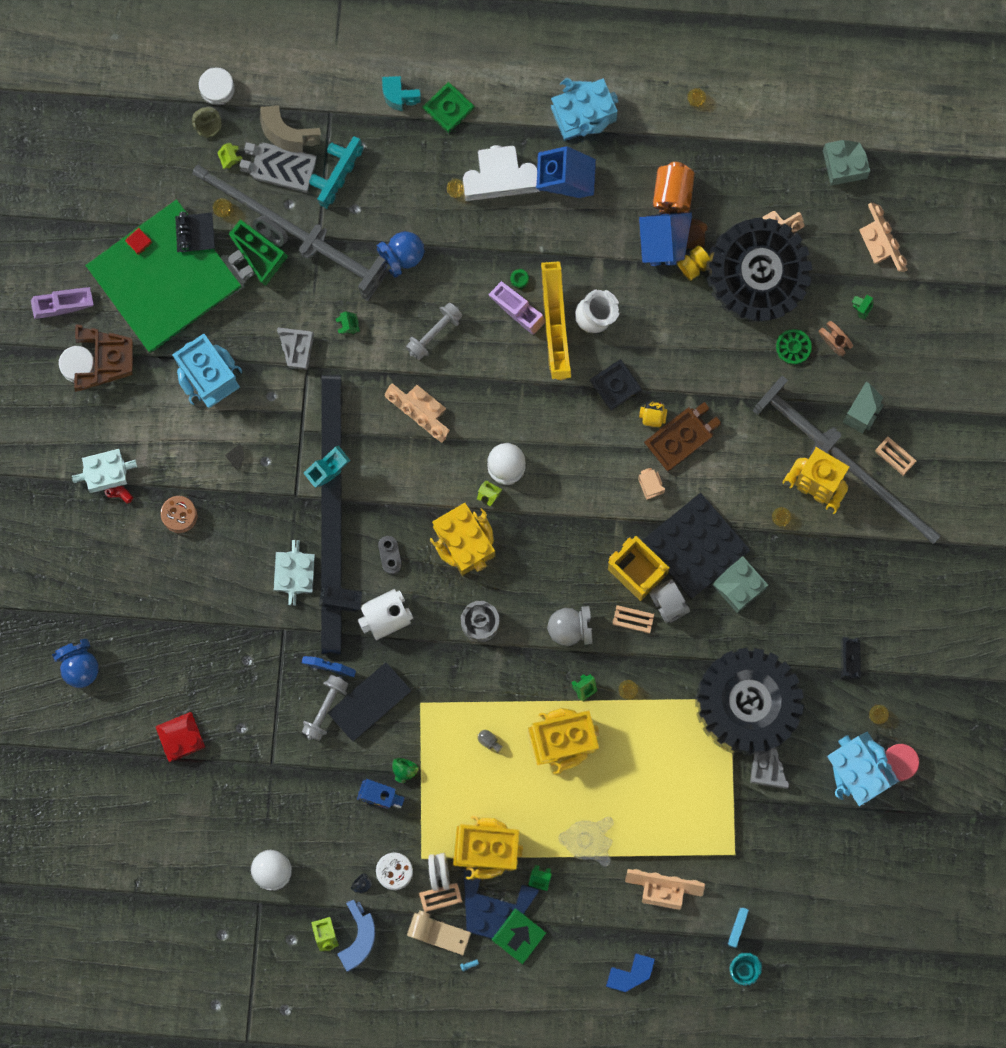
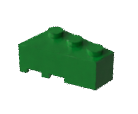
M240 219L229 235L258 276L260 282L266 286L288 255Z

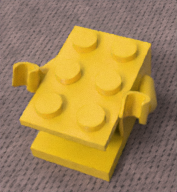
M816 447L809 459L799 458L796 460L790 473L786 475L782 483L784 484L785 481H789L791 483L790 488L795 484L800 492L813 495L814 499L821 504L826 503V510L829 507L834 508L833 514H835L840 507V502L848 491V485L843 478L849 466Z
M466 503L432 522L434 525L433 529L439 540L434 542L430 538V542L436 547L440 558L452 567L456 566L462 576L473 569H476L477 572L487 567L485 562L495 557V550L492 547L494 542L493 530L486 518V512L480 508L482 515L478 517L475 512L471 513Z
M560 708L549 713H539V717L545 716L546 719L533 723L532 727H528L537 766L551 763V766L557 765L558 770L553 772V774H560L563 770L576 767L587 758V754L594 753L599 749L596 738L599 736V729L597 725H593L589 710L577 713L575 710Z
M471 816V819L477 820L475 825L460 824V826H456L453 866L468 867L466 870L472 871V875L465 877L466 879H491L502 875L504 871L516 870L517 857H522L523 846L518 845L519 830L508 829L506 824L495 818H479L476 816Z

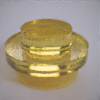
M695 88L688 93L687 100L690 105L699 107L705 103L706 94L703 90Z
M453 179L448 183L447 191L451 197L459 198L464 194L462 180Z
M784 507L776 508L772 513V521L777 526H786L791 520L789 510Z
M626 680L620 684L618 691L623 699L630 700L637 695L638 687L635 682Z
M875 705L869 711V718L875 724H883L889 717L888 710L883 705Z

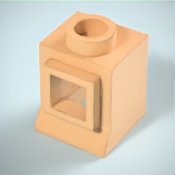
M652 468L641 471L638 480L646 500L664 494L665 488L662 487V481L658 472H655Z

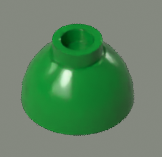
M396 758L392 763V770L395 774L394 779L400 783H405L406 780L413 778L419 770L414 762L404 758Z

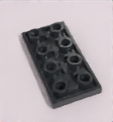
M385 662L333 707L328 714L350 740L354 742L412 691L388 663Z

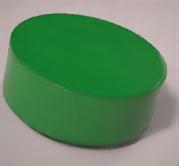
M522 269L513 271L510 276L511 285L516 289L525 288L529 283L528 273Z

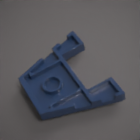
M465 869L467 931L492 939L514 909H517L522 914L525 913L539 890L521 885L517 903L514 905L477 894L481 879H466L465 877L472 875V871Z

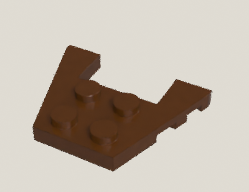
M75 324L76 343L95 342V372L74 373L75 392L133 375L132 338L110 332L106 334L99 332L98 329L83 328V325Z

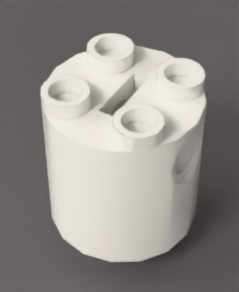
M393 589L361 605L360 609L364 617L357 620L364 633L371 630L375 640H378L411 624L410 620L413 617L409 608H404L402 602L405 600L400 591L396 592ZM392 605H396L399 608V612L395 616H391L389 613V608Z

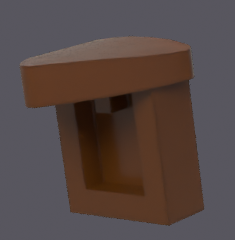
M698 219L691 220L686 248L701 246L704 249L705 231L708 228L704 222Z

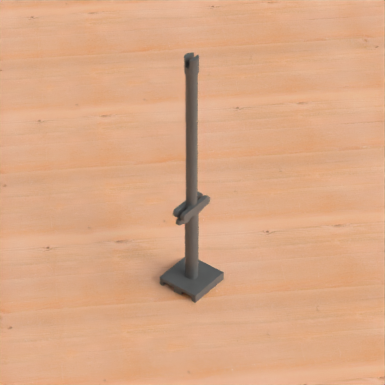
M200 165L194 168L193 175L203 181H207L304 241L299 250L306 259H309L318 251L361 277L363 280L358 288L364 300H370L389 272L386 269L387 264L384 263L386 261L384 258L378 256L369 270L325 243L324 240L328 231L326 228L322 230L319 224L315 225L309 234L214 176Z
M781 376L752 411L759 415L769 403L773 405L815 442L810 455H812L817 447L848 465L849 471L934 544L940 538V534L926 525L834 445L841 437V433L836 431L835 427L822 434L777 395L788 381L785 377Z

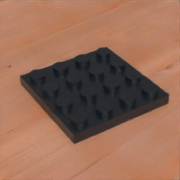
M701 492L642 540L669 567L668 573L691 600L720 577L742 556L744 557L750 552L746 544Z

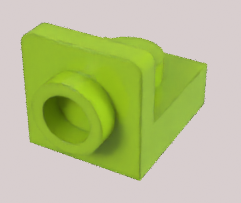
M330 917L311 923L320 951H329L339 946Z

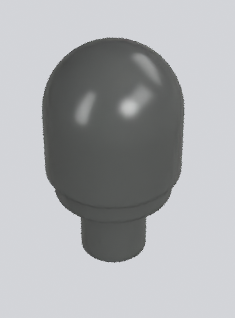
M489 730L479 732L478 741L485 748H493L497 753L502 749V746L497 742L498 739Z

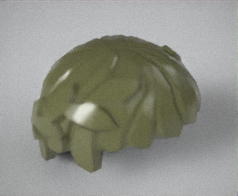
M212 107L199 109L192 117L193 128L200 136L207 138L214 136L221 129V116L219 112Z

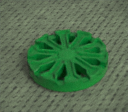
M796 329L783 332L776 343L777 355L782 361L790 365L804 362L809 357L812 349L809 337L804 332ZM792 333H795V339H793ZM799 336H803V339L799 341ZM780 349H787L782 353L780 352ZM793 354H794V357H795V360H796V361H792V360H791Z

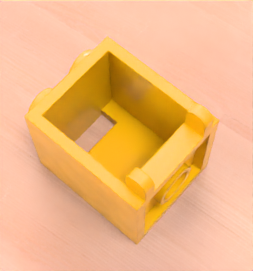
M635 536L633 539L628 538L623 543L622 550L619 553L615 551L610 556L608 570L635 597L642 601L668 574L669 567ZM631 552L635 558L622 570L618 564Z

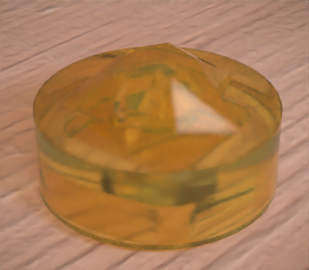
M219 198L213 204V212L218 217H228L232 212V204L227 199Z

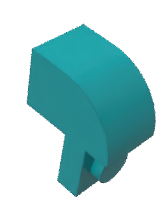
M401 76L382 77L383 96L385 102L391 108L402 111V104L412 106L421 103L420 89L402 90Z
M336 446L323 459L315 461L304 472V475L315 488L320 487L341 473V469L351 460L339 446Z

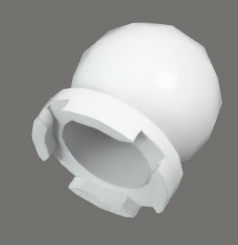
M593 290L578 304L575 311L576 322L587 333L602 332L618 318L619 302L607 290Z
M510 443L499 444L489 453L487 459L488 473L498 484L512 485L524 475L525 456L516 445Z
M266 850L254 858L251 865V875L261 888L278 890L283 888L290 880L292 867L289 860L281 852Z

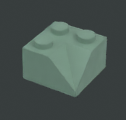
M840 140L825 143L823 154L831 186L868 178L870 173L869 164L860 142Z
M866 382L848 411L843 423L863 434L864 430H869L877 417L874 413L879 414L884 406L881 403L884 397Z
M743 556L712 584L736 613H739L768 587V584Z

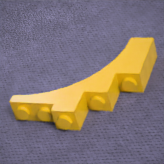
M560 262L541 263L543 303L552 379L565 380L566 378H571L565 326Z

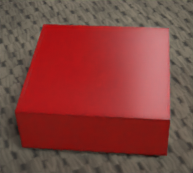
M139 228L125 240L138 255L152 243Z

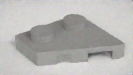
M277 328L282 342V349L286 356L287 366L289 368L308 370L314 333L311 331Z
M772 749L762 755H759V753L754 754L750 783L785 789L789 787L776 749Z

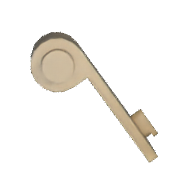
M420 910L418 914L414 913L407 936L464 955L471 932L429 918L431 915Z

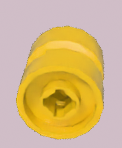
M697 246L690 251L689 256L685 255L684 260L677 261V264L687 279L692 281L700 275V270H706L707 261H710V257L701 246Z

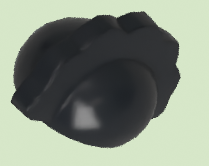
M366 873L359 875L354 880L350 889L359 893L367 892L372 886L369 876Z

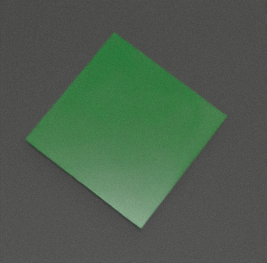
M177 199L85 265L149 353H152L242 287L214 249L177 253L175 216H179L180 212H186ZM138 228L152 241L139 255L125 241Z

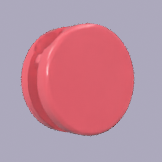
M896 744L885 752L887 762L891 764V769L899 781L908 780L917 772L919 757L910 746Z

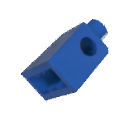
M366 779L362 781L357 800L388 809L391 805L401 808L404 797L396 795V789ZM381 793L386 794L385 800L381 799Z

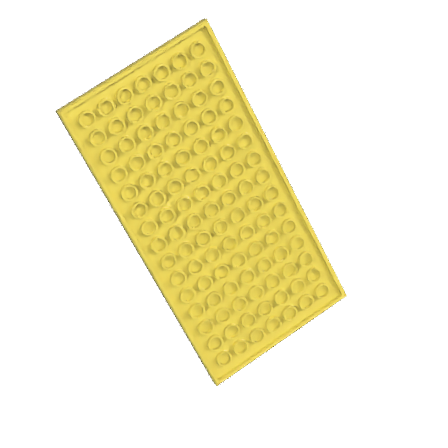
M695 699L420 703L421 859H429V855L434 854L435 857L436 854L440 855V853H445L447 859H454L456 826H460V824L475 825L477 820L471 819V816L495 818L506 824L508 829L519 830L518 845L523 846L522 857L517 858L735 855L732 753L728 752V748L725 746L721 748L713 742L715 739L711 735L708 737L705 734L703 723L698 721V707H695ZM560 708L575 710L577 713L589 710L593 725H597L599 729V736L596 737L599 749L594 753L587 754V758L576 767L563 770L560 774H553V772L558 770L557 765L551 766V763L537 766L528 727H532L533 723L546 719L545 716L539 717V713H549ZM489 730L498 739L497 742L502 746V749L497 753L493 748L488 749L480 744L478 741L480 731Z

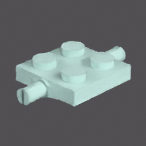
M116 449L82 458L83 473L72 475L74 483L85 480L89 493L127 484L126 470L137 468L136 460L124 463L120 450Z
M292 540V551L287 553L276 552L274 591L289 594L288 605L290 606L292 605V598L293 606H296L297 594L312 593L315 554L299 552V540L296 542V548L295 540Z

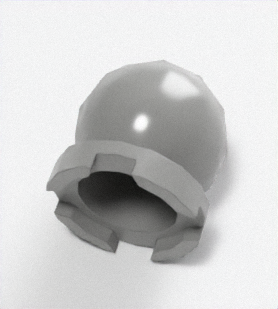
M581 606V611L579 612L572 608H563L554 612L550 616L547 627L551 639L564 646L574 645L580 640H584V645L592 644V630L587 628V622H590L591 619L589 606Z

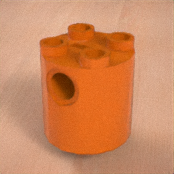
M670 162L669 165L658 168L653 207L658 209L660 214H670V212L688 213L690 211L695 177L694 171L680 162Z

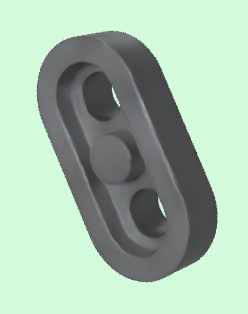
M260 216L254 220L253 229L276 247H280L287 242L286 231L265 216Z
M384 536L378 543L382 567L387 574H396L401 569L398 544L392 536ZM386 542L392 544L390 548L384 547ZM394 561L395 565L393 567L388 566V562Z

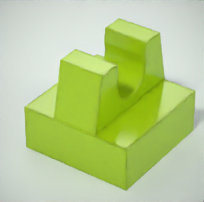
M227 143L217 152L223 169L230 168L232 165L241 162L242 156H236L235 154L238 151V146H232L231 143Z
M485 481L478 490L477 499L481 501L486 496L489 498L487 505L491 506L499 497L502 489Z

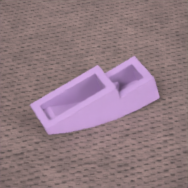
M502 281L489 294L507 314L532 335L545 324L544 316Z
M90 287L54 291L49 295L33 296L31 305L34 319L92 307L93 300Z

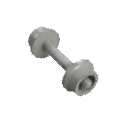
M448 303L445 307H440L439 310L444 317L420 341L413 337L409 338L410 342L406 345V349L410 352V356H414L417 360L428 356L429 353L425 346L449 321L455 326L459 325V320L463 317L459 307H455L451 303Z
M330 675L329 679L326 682L324 681L323 684L330 688V691L313 724L306 721L303 722L304 728L302 733L308 737V740L320 741L322 736L327 734L320 726L337 692L347 695L348 683L343 681L341 676L335 677Z

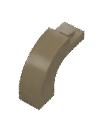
M279 106L260 107L262 130L265 136L277 147L291 152H303V146L320 145V128L293 129L282 121Z

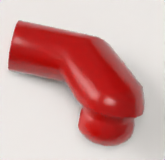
M122 485L104 490L107 497H121L126 504L130 503L134 498Z

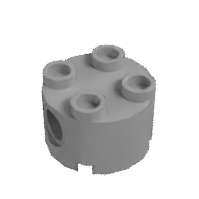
M672 579L652 589V592L649 593L655 606L661 607L658 610L665 623H672L691 612Z
M475 601L468 604L462 612L461 628L469 640L486 642L492 639L498 632L499 614L496 608L488 602Z

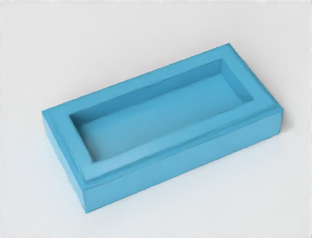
M739 909L728 942L729 947L736 948L748 909Z

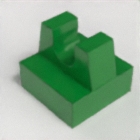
M866 295L862 299L855 296L853 299L852 307L857 310L859 318L865 320L874 306L872 297Z
M346 311L340 313V317L336 318L337 323H342V328L338 329V333L355 334L360 332L357 314Z
M590 674L588 676L581 675V681L578 683L576 681L571 682L572 688L582 702L597 692L595 678Z
M535 865L534 869H532L528 886L547 891L551 878V869L547 868L546 872L539 871V865Z

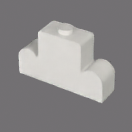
M496 145L490 149L479 150L480 173L470 170L463 176L465 201L540 191L536 189V166L531 163H525L518 168L514 146L501 147Z

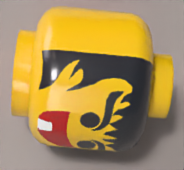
M648 401L645 403V407L640 408L639 418L643 419V425L659 428L662 424H665L667 409H665L664 404Z

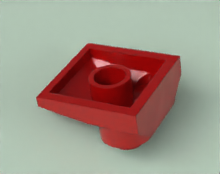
M192 712L155 726L169 762L206 748Z

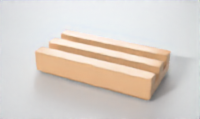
M888 436L875 450L880 457L903 476L916 463L912 456ZM888 443L890 446H892L897 452H899V453H900L904 458H906L910 463L907 464L903 459H901L896 453H894V452H893L889 447H887L885 444ZM883 448L888 454H890L895 460H897L903 467H905V469H903L900 465H898L893 459H891V458H890L886 453H884L881 449Z
M617 605L612 625L650 634L654 614ZM619 611L625 612V613L634 614V615H638V616H642V617H647V618H649V621H648V620H644V619H640V618H636V617H631V616L619 614ZM617 619H625L637 623L646 624L648 626L647 628L636 626L624 622L617 621Z
M458 884L450 885L449 889L455 888V892L426 900L424 896L445 891L444 888L440 887L438 891L429 890L419 893L424 912L461 903L462 899ZM457 896V899L452 901L444 902L430 907H427L426 905L431 902Z

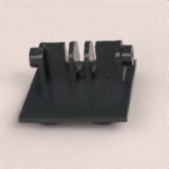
M180 212L179 216H175L177 253L215 249L212 212L187 215V212Z

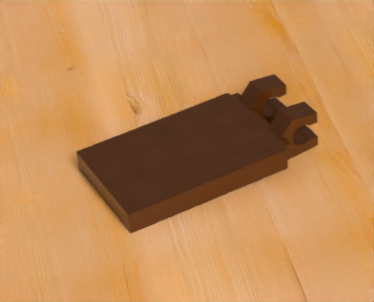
M705 402L695 410L688 407L644 441V444L667 472L713 438L712 435L714 434L712 431L721 425L717 417L707 424L700 418L709 411V407Z

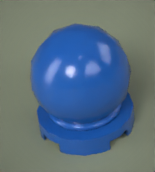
M407 231L395 234L390 239L389 244L381 242L376 245L380 257L384 258L390 265L391 269L389 272L394 278L402 274L401 268L409 269L415 267L424 255V245L420 237Z
M88 639L80 640L81 644L76 646L70 643L52 654L55 662H61V677L67 684L75 688L89 686L96 679L99 672L98 661L93 654L87 652L91 647Z

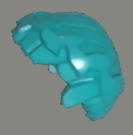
M751 953L739 954L730 965L731 977L739 985L755 983L762 972L760 960Z

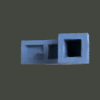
M354 900L346 904L357 922L358 935L350 947L338 953L347 972L359 966L368 957L375 941V925L371 914L362 916V913L365 911L360 902L355 903Z

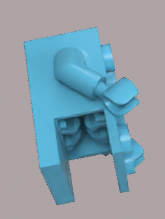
M566 78L560 83V85L566 86L563 89L564 93L551 98L553 102L551 110L564 141L580 135L586 136L587 134L601 133L609 124L617 121L618 111L615 103H618V98L615 92L609 93L604 78L595 82L572 81Z
M202 334L192 342H188L183 348L172 354L179 366L177 370L179 384L185 394L189 395V402L194 405L191 401L192 397L197 396L199 401L202 399L206 406L210 408L240 388L235 380L236 376L233 374V370L238 368L239 372L242 373V369L235 366L234 359L226 349L219 345H212L205 334Z
M868 731L853 740L848 735L838 741L841 747L827 756L833 765L837 786L835 795L843 800V793L846 796L852 794L857 804L861 806L899 782V779L891 769V764L887 762L884 748L873 741Z

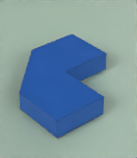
M305 656L302 659L303 664L315 669L329 670L342 676H355V669L339 663L324 661V659Z
M635 954L631 972L611 967L606 987L623 992L632 989L650 978L655 959Z

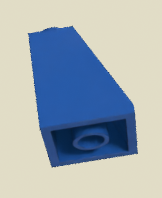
M568 146L538 153L536 189L577 198L594 195L596 159Z
M692 213L658 214L639 217L642 263L650 262V266L661 265V262H665L666 265H676L677 261L684 260Z

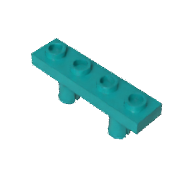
M353 136L346 149L333 142L328 146L327 152L340 158L328 180L312 174L309 179L310 185L322 190L317 200L320 206L326 209L329 204L334 202L336 192L344 185L347 173L352 171L354 161L363 152V144L355 136Z

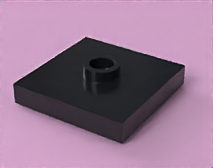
M621 359L589 380L610 411L642 391V388Z

